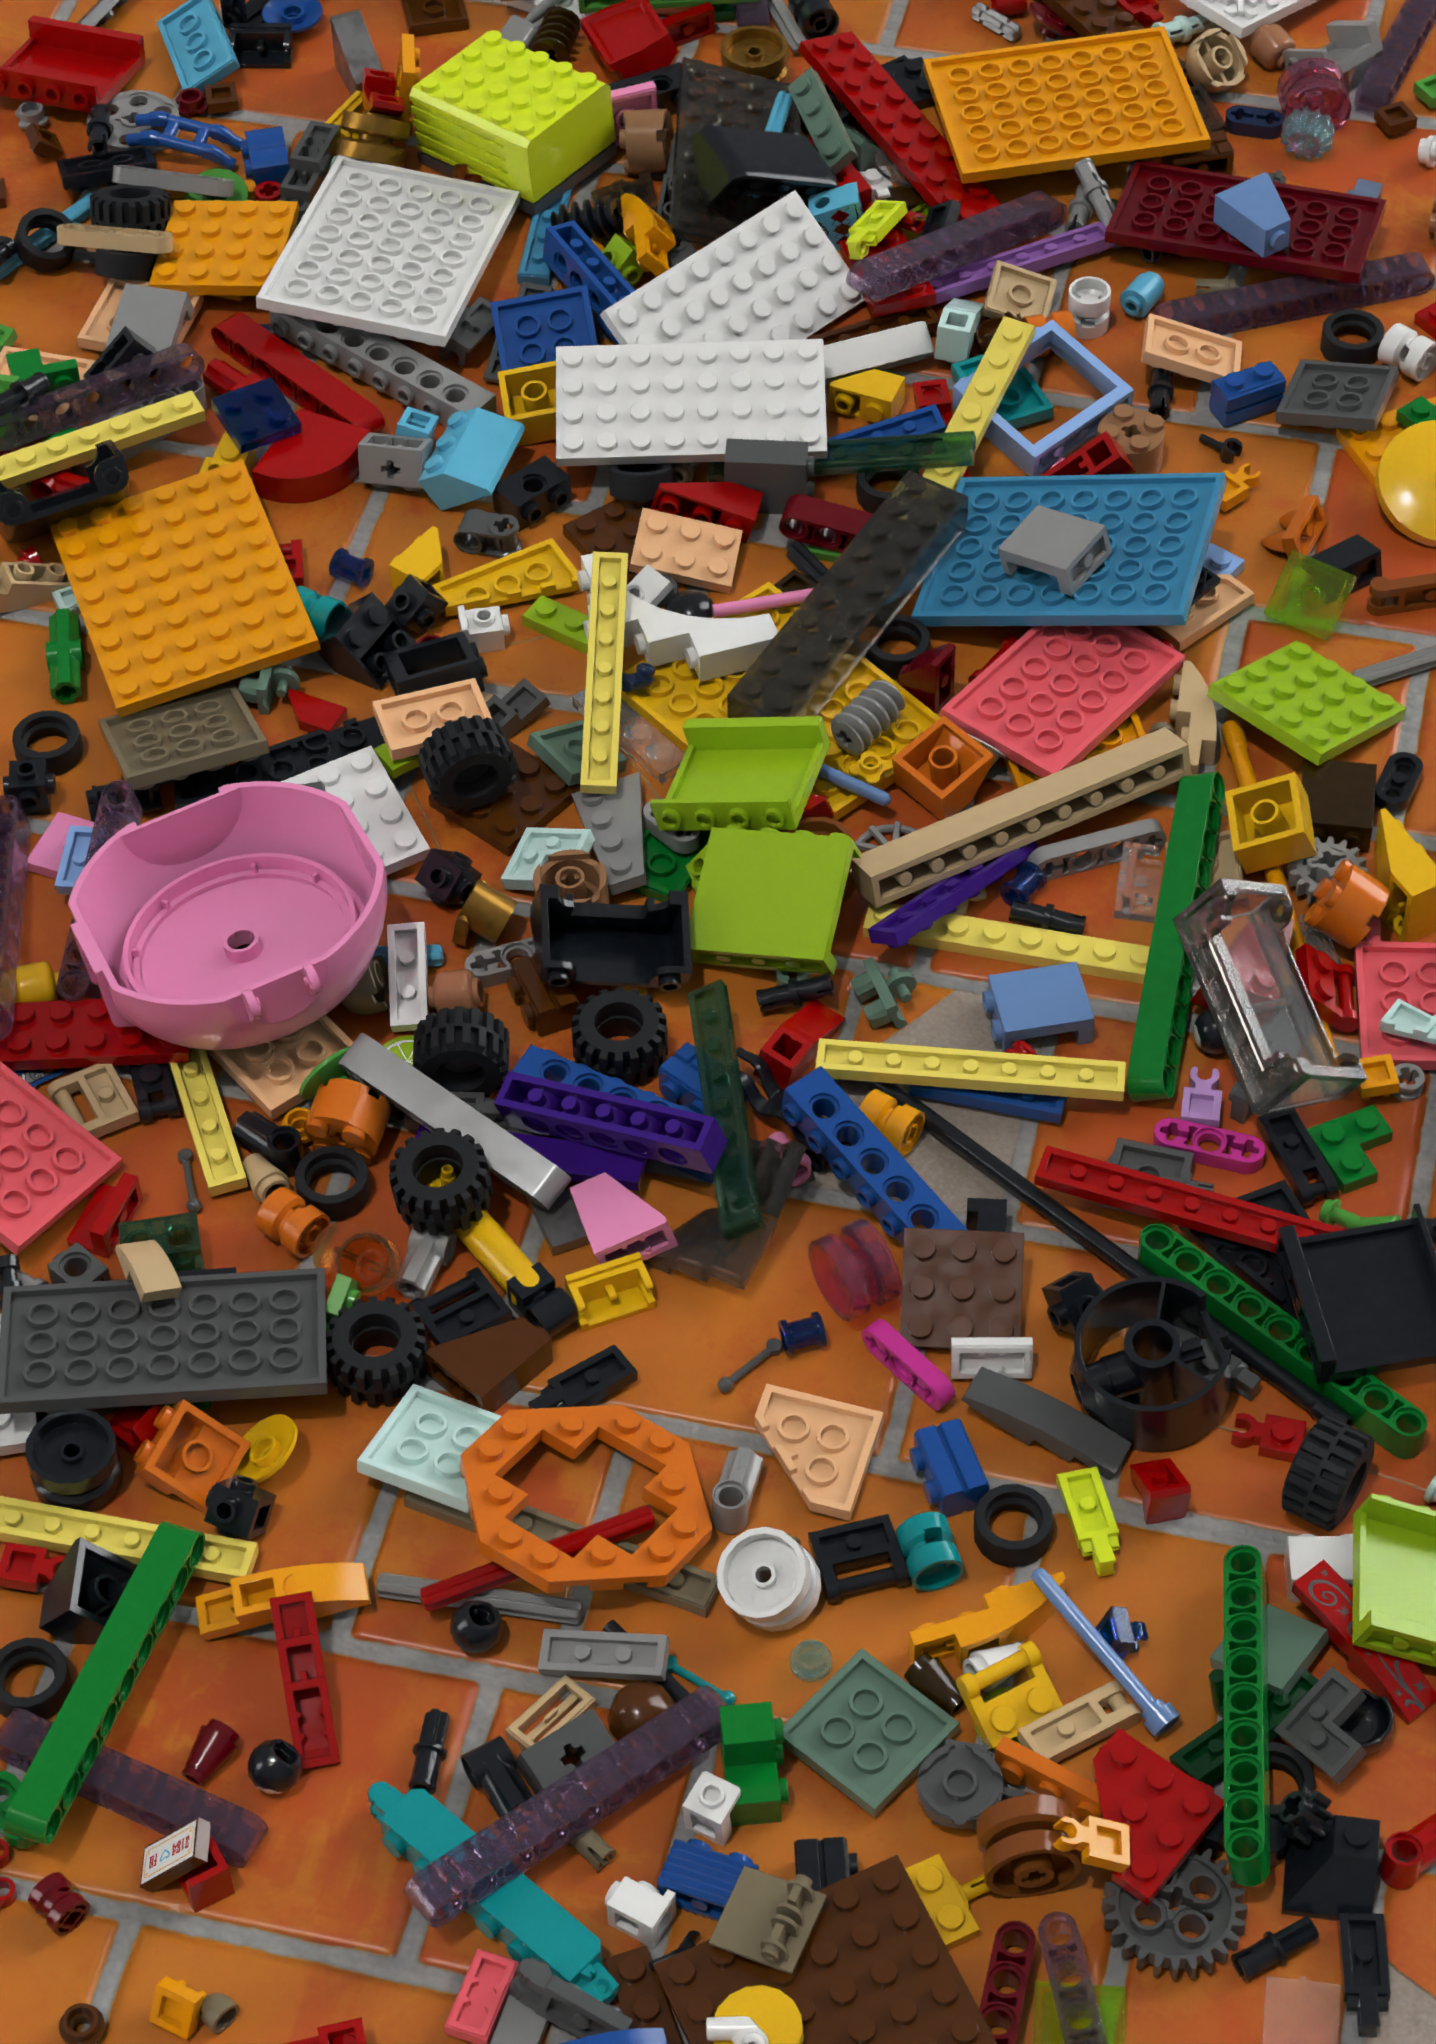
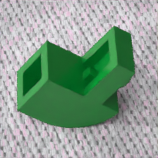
M39 348L6 354L10 375L20 376L22 382L33 376L36 372H42L50 382L49 391L31 399V403L28 406L49 408L52 407L50 398L82 392L76 359L43 365Z

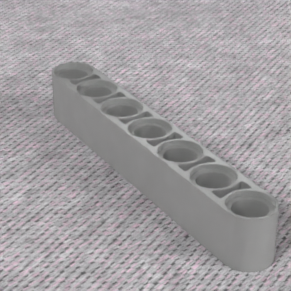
M360 1033L338 1062V1065L360 1083L370 1087V1090L379 1096L380 1094L384 1096L389 1103L431 1132H436V1128H444L445 1132L449 1133L452 1129L461 1131L462 1137L466 1134L472 1136L475 1144L480 1143L484 1150L489 1172L541 1208L549 1211L572 1180L565 1171L368 1035Z

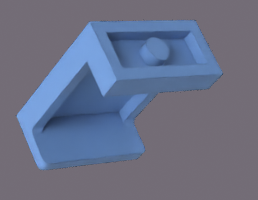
M1077 962L988 975V990L982 992L983 1008L986 1014L991 1013L993 1020L990 1021L992 1039L994 1042H1000L1002 1052L1007 1048H1011L1012 1042L1015 1040L1073 1031L1078 1045L1093 1043L1094 1015Z

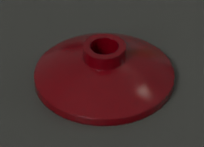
M1037 2L1030 3L1029 10L1042 25L1040 32L1053 40L1056 39L1057 35L1071 39L1081 38L1050 7Z

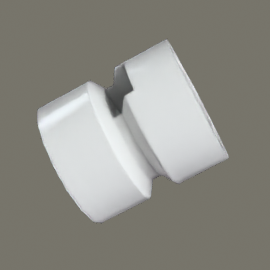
M1092 276L1081 277L1070 284L1068 290V309L1073 315L1078 338L1095 339L1104 335L1108 330L1111 289L1110 285L1100 278Z
M1396 323L1388 330L1380 343L1377 355L1378 360L1389 366H1398L1401 373L1420 382L1429 376L1436 365V342L1423 335L1418 336V333L1401 323Z

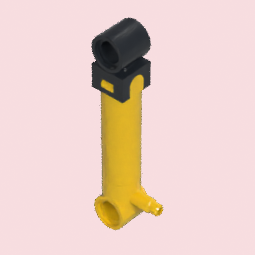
M444 1165L441 1168L440 1177L433 1179L425 1186L442 1187L457 1179L453 1166ZM482 1210L483 1217L478 1222L473 1220L470 1222L469 1229L465 1231L461 1228L454 1230L460 1241L508 1294V1303L519 1317H524L534 1326H541L548 1332L550 1337L579 1321L576 1306L567 1292L560 1287L556 1288L555 1279L540 1262L533 1264L487 1210Z

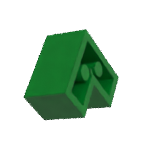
M771 1701L719 1706L720 1750L724 1780L738 1786L741 1790V1796L730 1813L731 1827L782 1822V1805L789 1804L787 1778H779L777 1766H784L782 1718H773Z

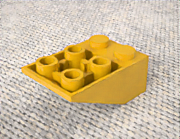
M1386 808L1380 810L1373 853L1376 879L1390 890L1388 901L1382 911V919L1401 942H1413L1436 931V864L1427 855L1425 848L1420 843H1416L1407 833L1402 822L1395 819Z

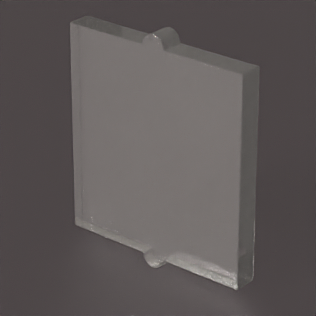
M1266 1976L1262 2044H1338L1341 1985L1308 1981V1978L1305 1976L1300 1977L1299 1980Z

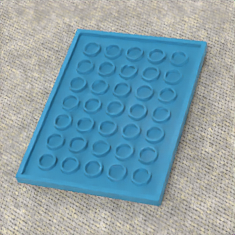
M1225 472L960 477L911 617L912 619L919 620L925 626L1186 625L1227 485ZM1037 505L1106 526L1112 553L1073 596L1060 592L1056 576L1024 566H1020L1012 575L1004 573L998 548Z

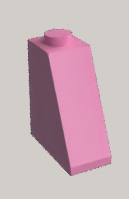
M604 1172L569 1188L599 1264L636 1252H640L642 1260L645 1261L679 1246L666 1217Z

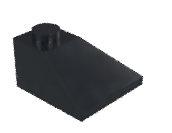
M81 1537L76 1539L44 1591L39 1629L71 1644L95 1645L137 1565Z
M1334 1815L1333 1826L1328 1835L1319 1841L1311 1840L1309 1846H1306L1299 1840L1294 1841L1287 1836L1281 1914L1337 1921L1339 1913H1372L1379 1857L1380 1820Z

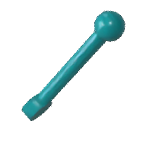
M669 1655L667 1671L670 1674L675 1672L719 1698L723 1706L734 1705L736 1696L732 1691H722L678 1665L677 1659Z

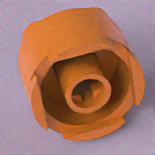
M1343 859L1335 869L1332 879L1329 880L1325 877L1317 885L1313 893L1317 901L1307 911L1304 922L1339 945L1352 949L1371 930L1367 924L1373 915L1378 918L1381 915L1388 901L1390 890L1347 859Z
M334 1078L329 1079L326 1086L323 1083L320 1084L304 1123V1132L314 1143L312 1149L316 1150L323 1146L337 1145L350 1148L362 1156L366 1165L369 1164L372 1157L377 1153L392 1113L389 1101L381 1094L377 1100L368 1094L370 1087L349 1079Z

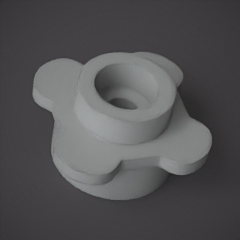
M26 101L15 112L16 117L20 119L18 124L21 129H27L31 123L44 126L49 122V118L44 114L46 109L40 103Z

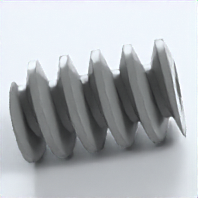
M885 680L872 681L866 689L861 691L858 697H855L849 705L845 706L832 719L831 731L838 745L851 755H860L865 747H869L872 744L873 739H878L882 731H886L891 723L898 720L900 717L899 711L903 710L906 705L902 695L892 684Z

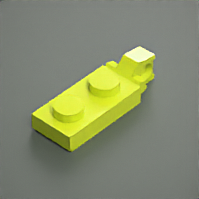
M876 200L848 230L849 237L846 245H848L849 259H863L868 255L870 246H877V243L882 241L908 212L905 201Z
M1097 1466L1056 1474V1484L1077 1547L1080 1549L1082 1556L1092 1555L1098 1577L1115 1574L1114 1563H1116L1113 1551L1119 1550L1120 1547L1119 1529Z

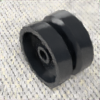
M86 1409L61 1410L47 1415L33 1427L26 1440L25 1457L31 1472L32 1484L40 1502L93 1512L102 1508L115 1497L122 1484L123 1466L118 1453L116 1436L106 1419L98 1413Z

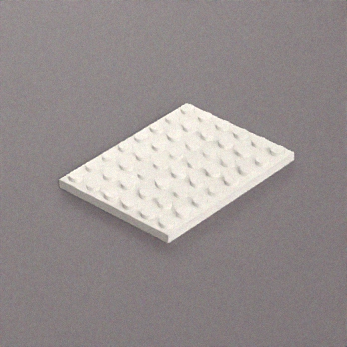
M338 155L256 296V308L268 310L272 313L297 316L305 320H316L335 326L359 329L368 333L393 336L397 339L422 342L430 346L445 347L520 203V192Z

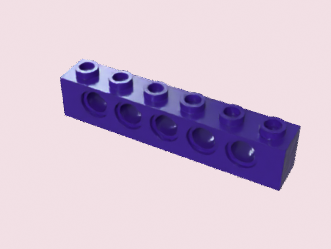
M512 1071L508 1072L494 1102L495 1107L509 1127L711 1174L714 1173L728 1141L715 1117Z

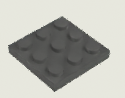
M1300 360L1276 410V423L1288 424L1293 427L1304 425L1317 426L1324 429H1354L1358 432L1375 431L1398 381V366Z

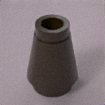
M924 1653L904 1674V1678L912 1687L950 1716L955 1714L965 1703L955 1680L939 1657L933 1658L928 1653Z

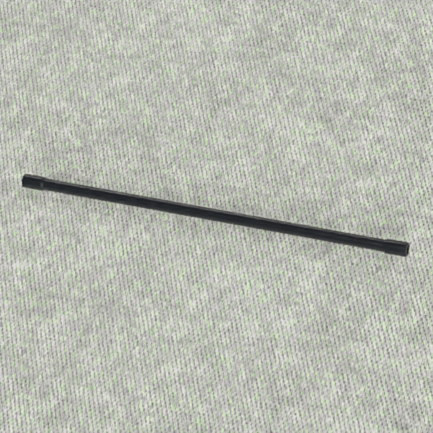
M860 1081L872 1090L877 1089L896 1098L897 1105L903 1106L908 1104L924 1112L925 1129L1127 1278L1158 1276L898 1084ZM1208 1312L1216 1332H1228V1348L1225 1350L1231 1349L1232 1355L1241 1359L1249 1368L1308 1410L1318 1421L1327 1415L1352 1426L1354 1416L1327 1396L1320 1395Z

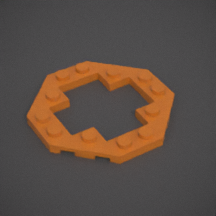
M622 1404L508 1410L461 1454L459 1467L462 1479L465 1480L466 1499L471 1521H474L475 1540L478 1553L547 1594L565 1593L566 1587L588 1586L589 1591L623 1589L624 1583L639 1582L646 1583L647 1588L665 1587L711 1538L713 1527L689 1443ZM598 1438L658 1473L644 1487L642 1500L670 1517L633 1554L596 1535L573 1558L511 1521L527 1506L529 1494L502 1479V1477L539 1441L575 1460Z

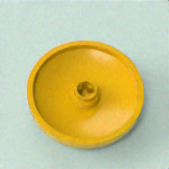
M1436 420L1414 424L1395 436L1386 447L1376 471L1377 497L1387 518L1407 537L1430 547H1436Z

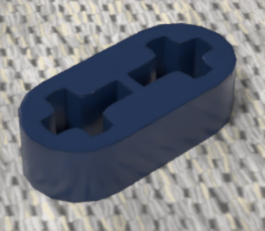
M1236 105L1228 108L1226 111L1225 129L1227 132L1239 136L1276 139L1283 134L1284 116L1279 111Z

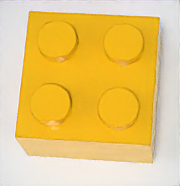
M556 361L497 372L504 417L520 422L526 428L516 447L556 439Z
M1296 772L1225 791L1233 852L1246 874L1317 855L1308 794Z

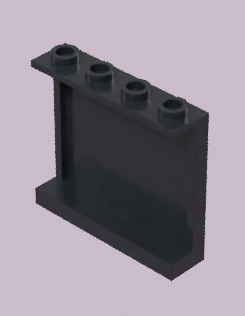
M1413 1204L1410 1219L1298 1238L1294 1225L1278 1228L1276 1253L1318 1384L1436 1363V1251L1433 1245L1434 1229L1430 1218H1424L1420 1204Z

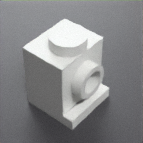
M464 605L457 606L459 631L465 633L469 643H476L479 653L505 650L504 635H510L508 614L501 615L499 606L465 610Z
M626 1876L621 1882L615 1881L612 1884L604 1901V1904L607 1906L608 1925L653 1949L677 1914L675 1892L668 1889L664 1896H662L650 1883L645 1881L636 1882Z

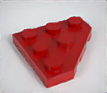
M1118 1728L1093 1758L1092 1763L1101 1818L1129 1825L1130 1866L1122 1873L1110 1870L1111 1880L1149 1906L1224 1813V1800Z

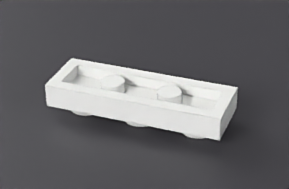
M424 922L387 925L390 1027L392 1032L415 1031L420 1020H426V1015L429 1014L426 927Z

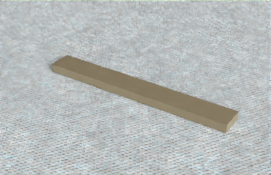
M409 1491L404 1497L405 1507L476 1533L474 1521H471L470 1512L465 1513ZM528 1505L511 1520L546 1542L585 1527ZM623 1540L613 1543L630 1554H633L640 1547ZM686 1564L665 1587L647 1588L644 1582L624 1583L623 1586L626 1589L705 1618L719 1594L717 1575Z

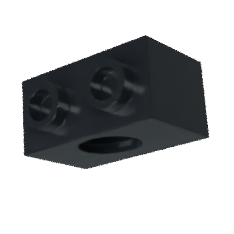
M544 455L497 483L492 493L494 512L514 516L518 520V532L572 501L570 476Z

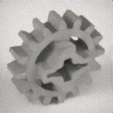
M1329 836L1327 843H1322L1318 837H1314L1317 855L1288 863L1286 875H1289L1288 885L1296 886V896L1308 895L1307 903L1311 904L1317 899L1313 896L1317 885L1325 877L1331 880L1335 869L1343 859H1347L1368 873L1366 868L1367 859L1366 857H1358V847L1349 850L1347 849L1346 840L1335 844L1333 837Z

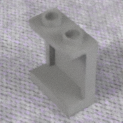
M1334 20L1325 25L1330 40L1329 44L1320 49L1288 48L1284 50L1282 54L1290 80L1332 81L1384 50L1376 21Z
M125 283L105 349L126 326L151 344L164 360L154 376H173L175 369L172 364V357L184 320L191 321L194 312L188 292ZM141 354L135 355L131 361L137 360Z
M1037 505L1011 535L1002 542L998 552L1004 573L1012 575L1020 566H1024L1056 576L1060 592L1073 596L1112 553L1105 525Z

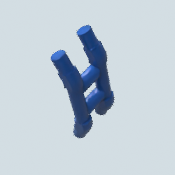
M151 111L147 114H136L135 116L137 127H164L163 134L154 130H146L126 135L128 146H160L201 156L229 170H232L236 159L224 153V150L206 143L208 137L218 140L223 144H228L238 151L241 149L240 141L244 140L225 126L219 124L212 125L174 116L164 111ZM178 130L196 134L193 141L176 138Z

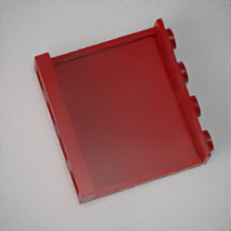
M33 15L28 20L30 38L0 66V96L90 113L91 108L96 104L107 105L146 63L143 35Z

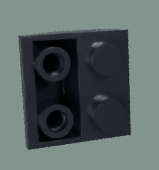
M372 592L347 606L318 641L321 650L316 652L335 673L378 690L388 680L382 654L414 645L417 642Z

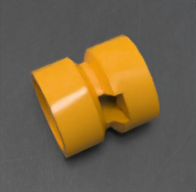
M877 1089L872 1090L859 1107L902 1157L906 1156L913 1149L925 1124L924 1112L908 1104L903 1106L897 1105L896 1098Z

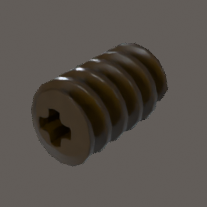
M559 6L547 8L531 51H544L548 53L549 59L558 63L567 62L581 28V21L578 15L569 9Z

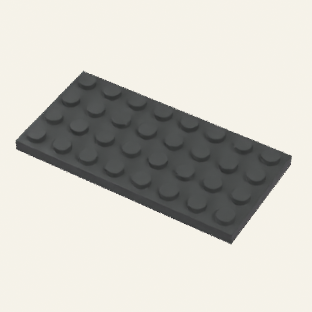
M325 1268L178 1276L182 1286L179 1297L143 1303L140 1301L133 1280L3 1287L0 1331V1414L175 1404L183 1399L192 1403L328 1394Z

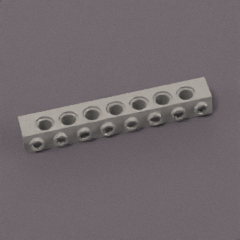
M269 311L271 329L278 336L284 337L300 346L303 350L315 354L327 363L335 365L349 373L352 377L373 386L376 390L386 393L400 401L403 405L439 416L438 423L446 427L448 426V419L460 410L465 412L479 407L497 414L496 394L387 335L368 333L359 329L335 326L330 323L305 320L301 317Z

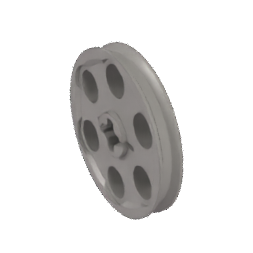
M131 90L117 93L106 105V109L109 108L111 112H117L114 115H110L109 123L111 124L112 132L107 142V152L137 147L123 145L126 142L127 134L140 133L146 130L163 133L165 128L160 126L137 127L135 116L136 114H147L151 111L169 112L170 115L179 116L176 104L168 97L153 91ZM138 103H144V104H145L144 106H141V107H134V106H133V105L138 104ZM90 113L88 114V117H87V124H88V122L91 120V114H90ZM178 130L176 138L179 136L180 130ZM150 146L152 154L166 149L160 146Z

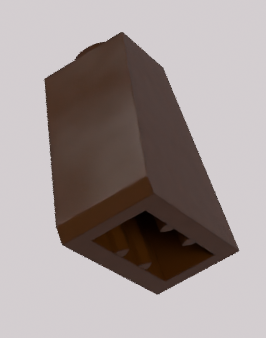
M520 1317L429 1348L425 1352L427 1373L430 1378L457 1400L494 1413L553 1363L552 1339L544 1328L539 1325L534 1326L524 1317Z

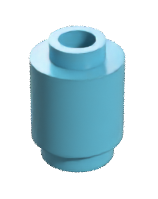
M1151 271L1139 274L1120 295V303L1124 311L1137 318L1144 317L1162 298L1165 288L1163 279L1157 273Z

